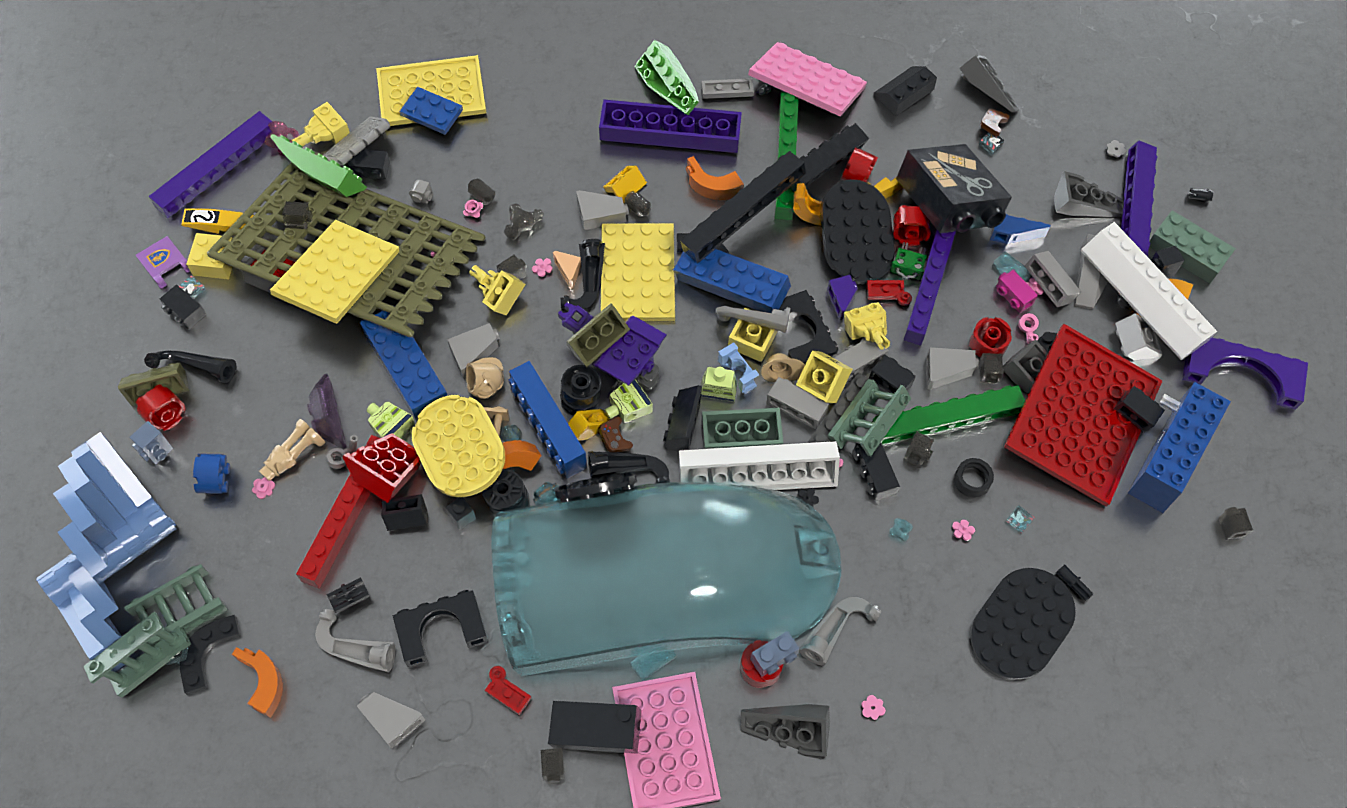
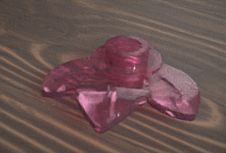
M272 121L268 123L272 133L266 137L264 143L271 148H278L271 138L272 134L278 137L282 135L286 138L287 134H291L294 139L299 136V133L294 128H288L283 122ZM278 148L279 155L284 156L283 152Z

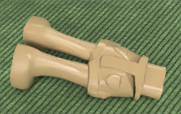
M299 419L290 437L281 446L277 445L272 450L267 460L264 461L265 466L259 472L267 480L271 481L275 476L278 477L280 476L279 474L293 467L296 464L295 460L306 447L311 444L323 446L326 442L306 422ZM303 435H305V436L299 441V443L296 444V445L290 450V448L294 445V443H295L300 437H302Z

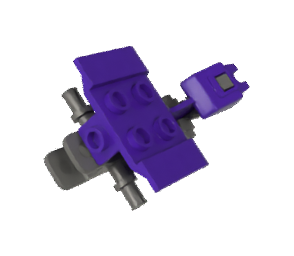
M567 302L564 306L568 312L563 313L559 311L558 317L562 320V326L572 331L573 334H576L594 318L580 306H574ZM630 316L625 321L630 330L592 362L594 367L617 379L611 387L614 391L623 383L629 386L634 379L648 389L653 388L659 380V367L655 365L653 356L667 334L635 316Z

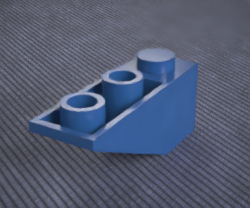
M1006 214L1004 221L997 227L992 228L990 240L1011 244L1046 237L1051 225Z

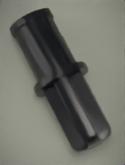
M1066 564L1056 572L1069 585L1068 588H1072L1084 601L1092 597L1093 592L1080 580L1081 577H1077Z

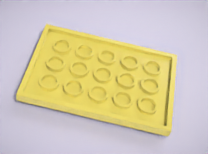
M478 55L376 68L381 118L387 119L390 126L417 123L401 116L399 112L417 87L462 105L463 111L458 117L486 113Z
M335 220L270 289L271 295L337 324L399 253V247Z
M674 223L602 224V243H605L601 276V311L612 303L624 321L630 316H635L642 321H675Z

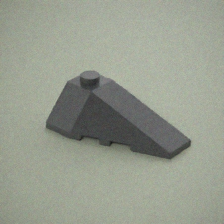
M975 55L960 67L962 71L961 76L965 81H969L1011 112L1019 110L1011 95L1007 91L1004 92L1003 88L1005 85L995 77L997 72L986 56Z
M1066 171L1062 173L1054 196L1057 213L1070 216L1122 217L1124 204L1122 198L1109 191L1105 193L1098 189V185L1095 183H1087L1081 175Z
M1034 339L1013 355L1001 368L1015 384L1019 385L1020 388L1029 394L1048 353Z
M802 704L741 710L742 731L763 739L769 738L780 742L779 745L783 747H793L804 755L827 756L830 727L829 706Z

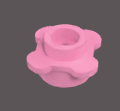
M469 200L465 204L463 214L478 218L480 217V210L483 208V204L476 200Z

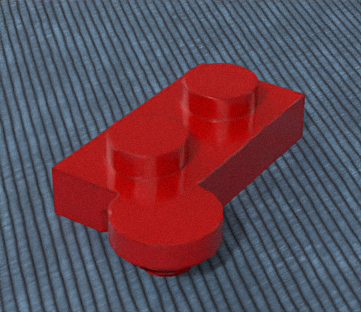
M867 280L868 300H897L902 306H907L912 301L911 294L904 291V280Z
M493 667L489 672L492 682L486 687L485 692L520 715L532 697L505 679L506 672L503 667Z

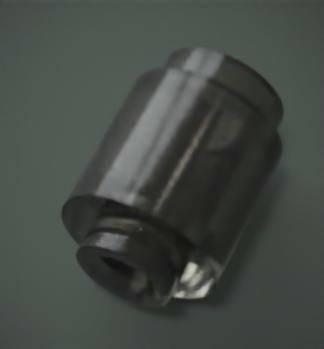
M632 191L626 196L625 203L636 215L642 217L650 212L651 203L641 194Z

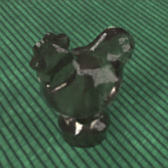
M512 204L509 207L511 224L506 225L504 233L508 238L516 240L520 236V232L529 231L535 223L542 220L544 213L542 210L537 209L533 212H527L522 210L519 204Z

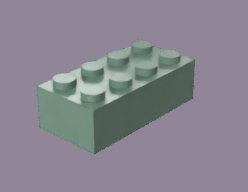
M1173 210L1149 241L1150 248L1155 251L1176 245L1185 260L1181 267L1211 284L1236 249Z
M780 408L702 412L703 449L783 445Z

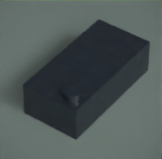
M553 701L548 745L554 749L638 754L642 710L637 705Z

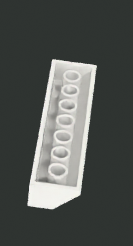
M1115 222L1101 230L1081 249L1085 257L1180 360H1183L1207 343L1217 332Z
M835 441L679 450L681 496L838 486L840 456L837 443Z

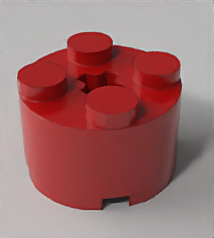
M855 147L841 180L867 182L878 157Z
M902 205L898 208L893 217L895 240H899L900 244L905 242V246L906 243H908V246L920 245L921 241L925 240L926 242L929 239L930 220L920 207Z
M985 317L976 324L969 346L972 350H975V354L987 362H992L1002 357L1012 340L1011 328L1001 318Z
M160 384L156 385L144 396L139 397L136 401L137 412L145 422L149 421L156 429H163V431L176 426L182 419V411L185 412L184 403L169 388Z
M754 641L745 648L741 657L740 670L742 677L746 683L755 688H763L776 683L783 668L782 664L773 674H766L761 677L750 660L752 652L768 643V641Z

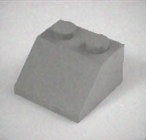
M1135 313L1115 323L1117 327L1116 335L1121 340V351L1124 356L1133 360L1163 356L1156 333L1141 316Z

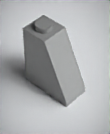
M580 190L576 191L584 230L602 227V224L626 222V215L629 214L627 204L623 203L622 197Z
M490 323L447 339L463 379L466 378L465 370L468 363H473L481 358H488L498 348L497 340L500 338L497 330L492 329Z
M930 347L927 354V389L931 390L972 376L979 364L975 350Z
M375 692L365 695L359 701L360 704L357 705L358 709L391 749L425 721L420 712Z

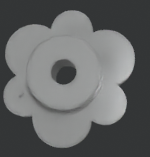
M1113 140L1106 146L1108 149L1107 154L1118 158L1120 155L1126 154L1125 145L1117 140Z

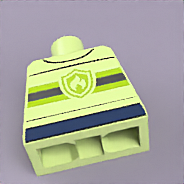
M707 367L701 381V397L735 402L737 390L735 372L726 370L723 367Z
M634 379L629 386L623 383L610 394L611 406L604 409L608 419L619 415L622 421L626 423L652 413L653 404Z
M385 402L381 407L372 403L367 408V412L371 415L368 422L379 438L391 433L402 438L415 425L411 414L390 402Z

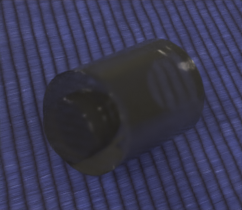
M477 178L469 182L468 192L483 205H488L494 199L495 191L481 179Z

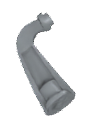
M721 306L716 308L717 318L721 321H729L730 317L786 333L791 308H786L784 311L773 309L772 313Z
M849 597L840 601L811 632L800 647V654L814 664L825 665L848 616L853 612H862L869 621H877L881 614V610L878 609L879 606H873L868 601L859 597Z
M323 609V612H320V621L317 625L315 636L321 649L350 662L386 672L391 671L396 650L394 642L334 638L330 633V627L336 621L335 612L330 609Z

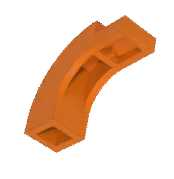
M694 156L687 159L686 172L689 175V185L701 196L713 200H728L733 198L740 189L744 188V183L736 171L725 176L715 177L705 173Z
M520 440L503 442L505 448V464L503 469L516 466L531 471L542 456L537 447L529 442Z
M236 647L232 655L238 661L255 669L258 674L257 689L247 704L256 711L271 718L282 696L283 683L280 671L275 663L261 650H258L255 654L247 648L241 650Z

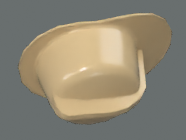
M777 353L769 357L767 363L761 369V375L769 382H776L778 377L789 381L798 380L805 364L800 360L791 359L785 354Z

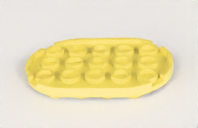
M459 395L445 396L426 406L418 415L419 419L412 429V442L433 485L440 492L453 497L472 496L491 486L499 477L504 467L505 448L483 406L471 397L466 398Z

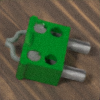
M903 242L901 248H898L890 271L901 275L903 280L908 278L921 280L927 257L925 255L926 249L924 248L922 252L923 247H921L919 253L907 250L908 243H906L905 249H903L905 242Z

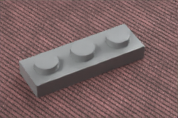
M752 78L701 81L703 99L754 96Z

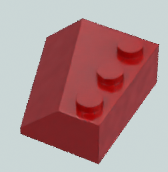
M393 433L375 440L373 444L367 447L362 446L358 448L354 453L344 454L342 457L353 480L387 503L415 474L421 464L415 448Z

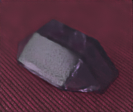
M324 374L309 395L310 404H307L310 415L314 417V420L311 421L312 428L315 432H318L322 439L345 449L347 444L332 382L329 375Z

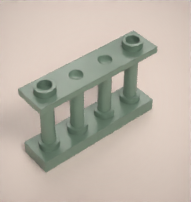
M868 379L827 436L831 442L836 441L838 449H842L847 441L861 444L866 454L871 456L905 409L911 397L903 385L893 394L880 391L875 381ZM877 399L889 400L885 408L873 406ZM867 413L879 415L875 422L863 420ZM857 427L869 429L864 437L853 434Z
M201 564L190 567L184 574L141 598L133 599L124 607L132 616L137 614L140 621H143L148 617L145 609L157 604L167 623L164 630L171 633L179 626L184 629L186 634L228 610L219 597L215 599L209 592L202 578L208 572ZM195 582L205 601V604L198 609L193 608L183 589ZM173 593L177 594L186 612L185 616L179 620L174 619L164 600ZM154 636L147 644L154 646L162 638Z
M153 612L83 667L91 683L94 684L104 676L110 679L116 694L123 698L172 660L173 656L190 646L191 643L184 629L179 626L171 633L164 630L157 613ZM154 636L162 638L154 646L147 644ZM137 649L145 652L136 660L129 657ZM119 663L127 666L119 673L112 671Z

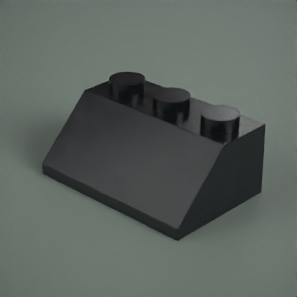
M912 66L875 91L874 96L897 116L935 89L937 77L926 66Z
M697 385L681 389L678 392V396H674L672 402L674 412L669 414L667 423L670 425L669 431L665 430L663 441L666 442V449L677 452L679 450H690L701 405L702 386Z

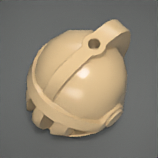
M493 357L481 358L466 365L467 389L473 396L486 399L493 396L503 386V366L499 359Z

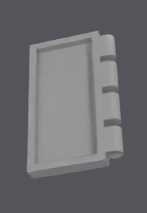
M370 116L324 153L323 156L328 159L327 161L332 159L341 166H344L352 159V156H356L366 147L365 145H369L379 137V134L381 135L390 128V123L387 119Z

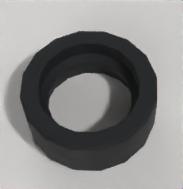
M969 458L961 462L954 476L957 489L969 497H980L987 493L994 480V473L990 465L978 458ZM968 468L981 471L985 476L984 485L981 487L968 485L963 480V472Z

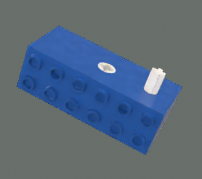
M1196 382L1192 384L1180 401L1164 394L1159 404L1170 409L1172 413L1130 487L1128 494L1164 513L1182 494L1231 401Z

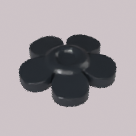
M765 83L757 88L756 92L759 95L765 93L768 95L774 86Z
M808 488L806 491L800 489L798 491L800 498L797 499V504L799 506L805 504V509L811 510L813 504L819 502L818 496H813L815 490L812 488Z

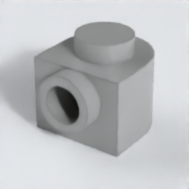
M415 180L409 195L413 201L427 204L433 197V191L429 182Z

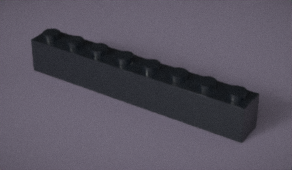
M791 151L782 155L773 165L767 167L762 174L755 177L750 184L740 189L733 198L727 200L722 207L714 211L710 217L699 223L693 231L686 234L680 240L683 251L698 264L806 174L805 163Z

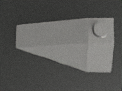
M1087 234L1082 248L1096 235ZM1081 252L1077 287L1081 290V293L1075 298L1074 306L1093 309L1108 280Z

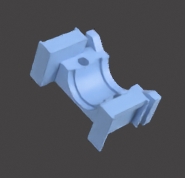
M734 342L718 351V362L721 366L728 367L730 370L738 369L743 372L738 386L742 393L746 394L757 387L754 378L759 376L758 372L750 368L738 352V347Z

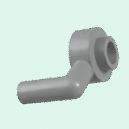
M356 435L350 436L349 446L345 449H331L327 453V464L334 469L344 467L345 462L342 457L344 454H351L356 451L358 437Z

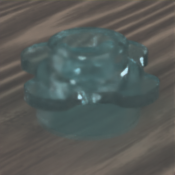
M897 518L894 520V527L890 529V534L906 541L909 538V531L913 529V526L906 520Z

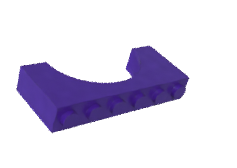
M1213 337L1186 357L1182 380L1202 384L1208 377L1209 371L1217 366L1226 364L1241 365L1258 372L1271 384L1276 394L1277 405L1296 410L1304 402L1308 362Z

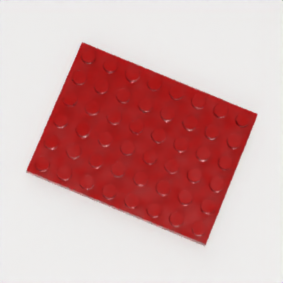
M1063 324L1056 335L1004 448L1102 505L1108 506L1141 433L1137 426L1117 412L1114 407L1123 394L1133 386L1142 390L1145 395L1154 401L1162 380Z

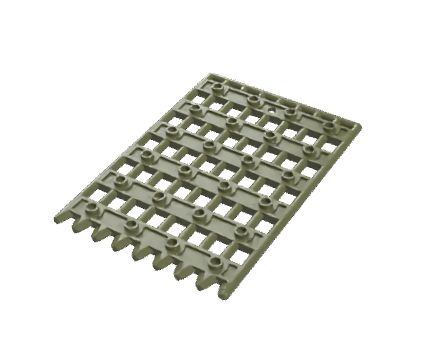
M290 162L207 252L210 258L276 284L280 277L273 275V273L277 269L287 272L292 267L283 263L286 258L291 257L298 260L303 255L293 250L298 245L309 248L313 244V242L304 239L309 233L320 237L324 232L314 228V226L318 222L327 226L334 222V220L324 217L327 211L340 215L336 219L337 221L354 228L359 223L371 227L368 234L387 241L391 236L402 239L404 241L398 246L399 253L347 313L407 337H413L414 331L407 325L409 323L417 325L424 323V319L417 312L433 311V306L426 300L428 298L442 299V293L435 288L437 286L451 287V281L444 276L446 274L460 275V270L453 264H468L469 258L462 252H477V246L470 241L472 239L484 241L486 237L482 233L368 189L359 192L355 199L345 197L325 186L312 183V178L294 163ZM308 188L318 193L311 197L302 192ZM296 199H299L301 201L307 202L308 204L304 208H301L296 205H293L292 203ZM339 200L349 205L344 210L333 204ZM379 201L390 207L385 211L374 207V205ZM286 210H289L291 212L297 213L298 215L293 220L291 218L283 216L282 214ZM370 212L380 216V219L375 222L365 218V216ZM410 213L422 219L416 223L405 218ZM278 221L288 226L282 231L272 227V225ZM245 223L246 225L240 230L239 228ZM401 224L413 230L410 234H406L396 229ZM440 226H444L454 231L449 236L437 230ZM267 232L278 238L274 242L263 239L262 236ZM233 235H236L231 241H228ZM435 237L445 241V243L440 247L429 243V240ZM255 244L268 248L263 254L251 250ZM222 247H225L220 253H218V251ZM425 248L436 254L433 258H429L419 253ZM245 255L257 260L253 266L240 261ZM414 260L427 264L424 270L410 265ZM406 271L418 276L415 282H411L401 278V276ZM395 284H399L409 288V290L404 295L392 290ZM386 296L399 300V303L394 307L382 301ZM378 308L390 314L386 319H383L372 313Z

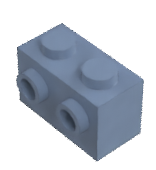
M149 421L129 437L134 442L132 447L146 462L151 460L155 465L159 461L164 460L167 454L173 450V447L162 433Z
M786 631L753 651L750 660L761 677L766 674L771 675L776 672L782 664H789L794 661L800 648L790 633Z

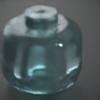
M507 424L502 429L501 438L505 442L518 440L522 437V431L515 424L511 426Z

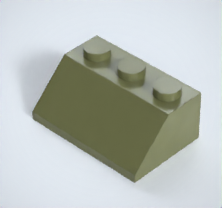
M610 303L567 341V346L588 367L627 333L630 328L613 304Z
M171 363L165 367L154 368L143 373L131 374L128 377L121 378L118 390L131 406H135L137 399L144 396L156 385H163L174 394L189 391L186 371L180 363Z

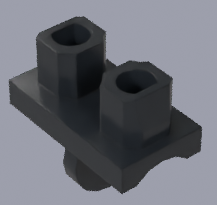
M361 577L346 585L342 584L340 588L326 594L335 613L343 611L370 597Z

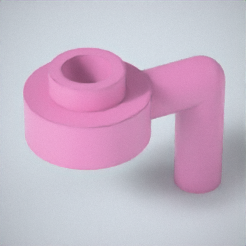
M1030 313L1023 315L1018 322L1020 330L1026 333L1027 344L1034 339L1038 340V335L1034 334L1033 331L1037 329L1039 321L1035 315ZM1026 321L1031 324L1030 327L1025 326Z

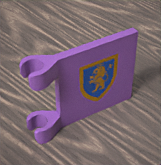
M168 236L136 254L138 260L160 289L167 286L161 275L180 264L186 273L190 272L187 260Z

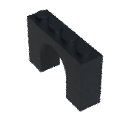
M807 290L785 297L779 310L784 311L786 308H791L788 322H803L811 327L815 335L810 342L789 349L787 356L806 364L812 351L823 352L831 357L837 354L838 345L831 339L830 330L827 325H824L822 314L819 310L817 311L814 298L809 296Z
M463 590L457 593L456 596H444L439 598L437 602L430 604L422 603L417 608L411 610L403 609L398 611L397 614L392 615L403 659L407 667L428 661L422 634L426 624L437 616H451L460 622L468 648L488 642L473 590Z

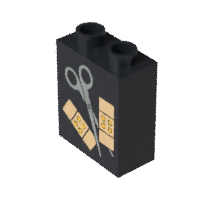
M966 144L907 150L896 177L897 181L920 207L939 233L965 232L969 229L983 227L995 228L1004 221L1006 217L1005 211L1012 198Z

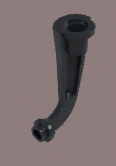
M586 239L579 244L584 293L578 299H571L567 295L561 297V309L565 308L566 302L587 309L596 300L601 282L605 243H602L600 239Z
M158 351L156 353H148L144 358L146 366L153 369L159 367L160 360H177L209 371L210 375L216 376L218 381L222 383L230 382L235 370H237L236 361L233 359L183 351Z
M588 452V467L591 478L624 472L650 470L657 475L655 486L658 491L669 489V470L666 464L656 457L633 453Z

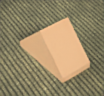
M554 251V263L569 289L574 288L581 270V257Z

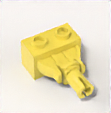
M326 102L313 110L314 116L310 119L309 125L304 127L305 133L291 141L297 142L302 147L310 142L317 144L320 141L330 140L337 144L350 131L347 123Z
M474 265L471 269L476 272L470 270L469 274L482 284L479 285L485 297L482 302L495 312L507 316L526 284L505 271L501 270L500 273H495L489 270V274H487L477 265Z
M879 302L844 312L845 331L852 340L865 337L867 341L876 342L881 350L890 346V341L885 337L887 334L886 311Z

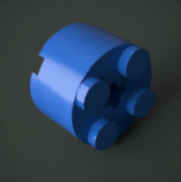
M197 454L198 457L195 458L193 478H196L198 484H194L195 492L209 494L227 493L228 481H225L226 474L230 473V463H227V456L224 454Z

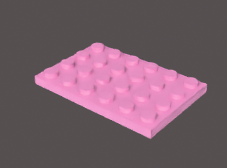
M778 42L750 68L748 73L749 76L840 117L865 89L867 84L866 81L858 76L848 74L845 70H839L832 67L829 63H823L813 56L805 55L800 50H794L787 47L786 44Z
M695 672L612 687L615 704L637 705L642 710L638 754L624 753L633 808H682L721 800Z

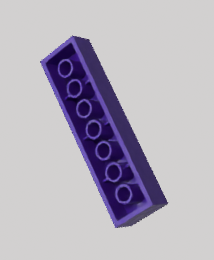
M603 99L599 137L603 141L738 153L742 112L694 108L687 115L676 106Z

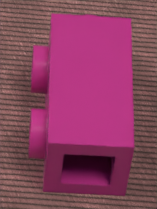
M1011 270L1009 273L1004 272L998 278L996 289L1001 296L1007 299L1013 309L1022 313L1034 304L1038 294L1014 270Z

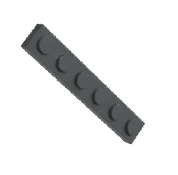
M860 373L855 376L807 443L831 442L827 435L867 382V377Z

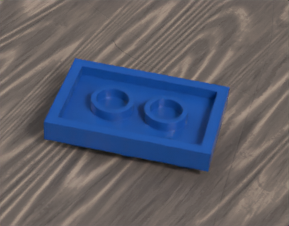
M417 87L399 112L401 116L446 135L463 111V107L458 103Z

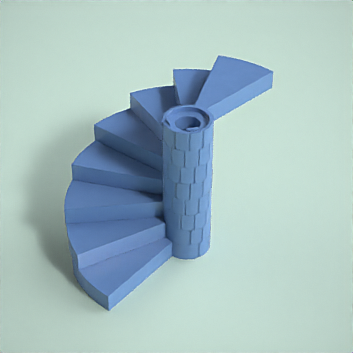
M101 432L72 450L73 456L58 466L68 484L53 494L73 521L58 531V534L73 553L36 578L43 591L60 610L91 661L122 637L108 617L119 608L104 581L177 529L175 522L165 514L110 441ZM119 663L112 671L117 672L125 664Z

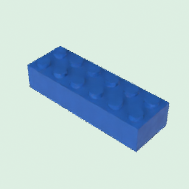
M717 249L712 251L698 264L683 251L673 269L679 281L766 313H772L773 309L779 310L791 287L788 275Z
M381 311L375 314V316L386 319L390 313ZM367 320L360 322L365 336L415 419L418 418L421 411L430 403L448 396L445 388L413 337H407Z
M528 361L510 370V379L508 381L511 386V393L514 398L518 397L520 401L519 406L523 413L527 412L529 416L528 421L532 428L536 427L540 442H545L547 446L546 451L551 459H555L558 472L564 474L566 479L587 469L586 452L531 362Z

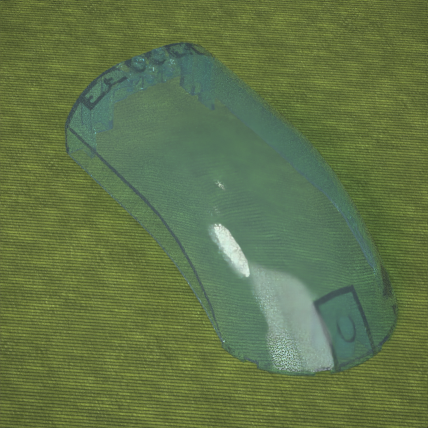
M699 482L644 484L622 490V488L615 489L614 493L602 496L601 492L594 493L593 498L581 500V497L578 496L573 497L572 501L562 503L560 500L500 511L495 515L492 525L491 547L498 622L510 664L513 670L521 676L671 650L717 645L751 644L756 640L770 642L786 631L794 639L806 630L811 629L828 611L838 591L842 572L841 554L835 534L820 513L811 505L795 496L755 486Z

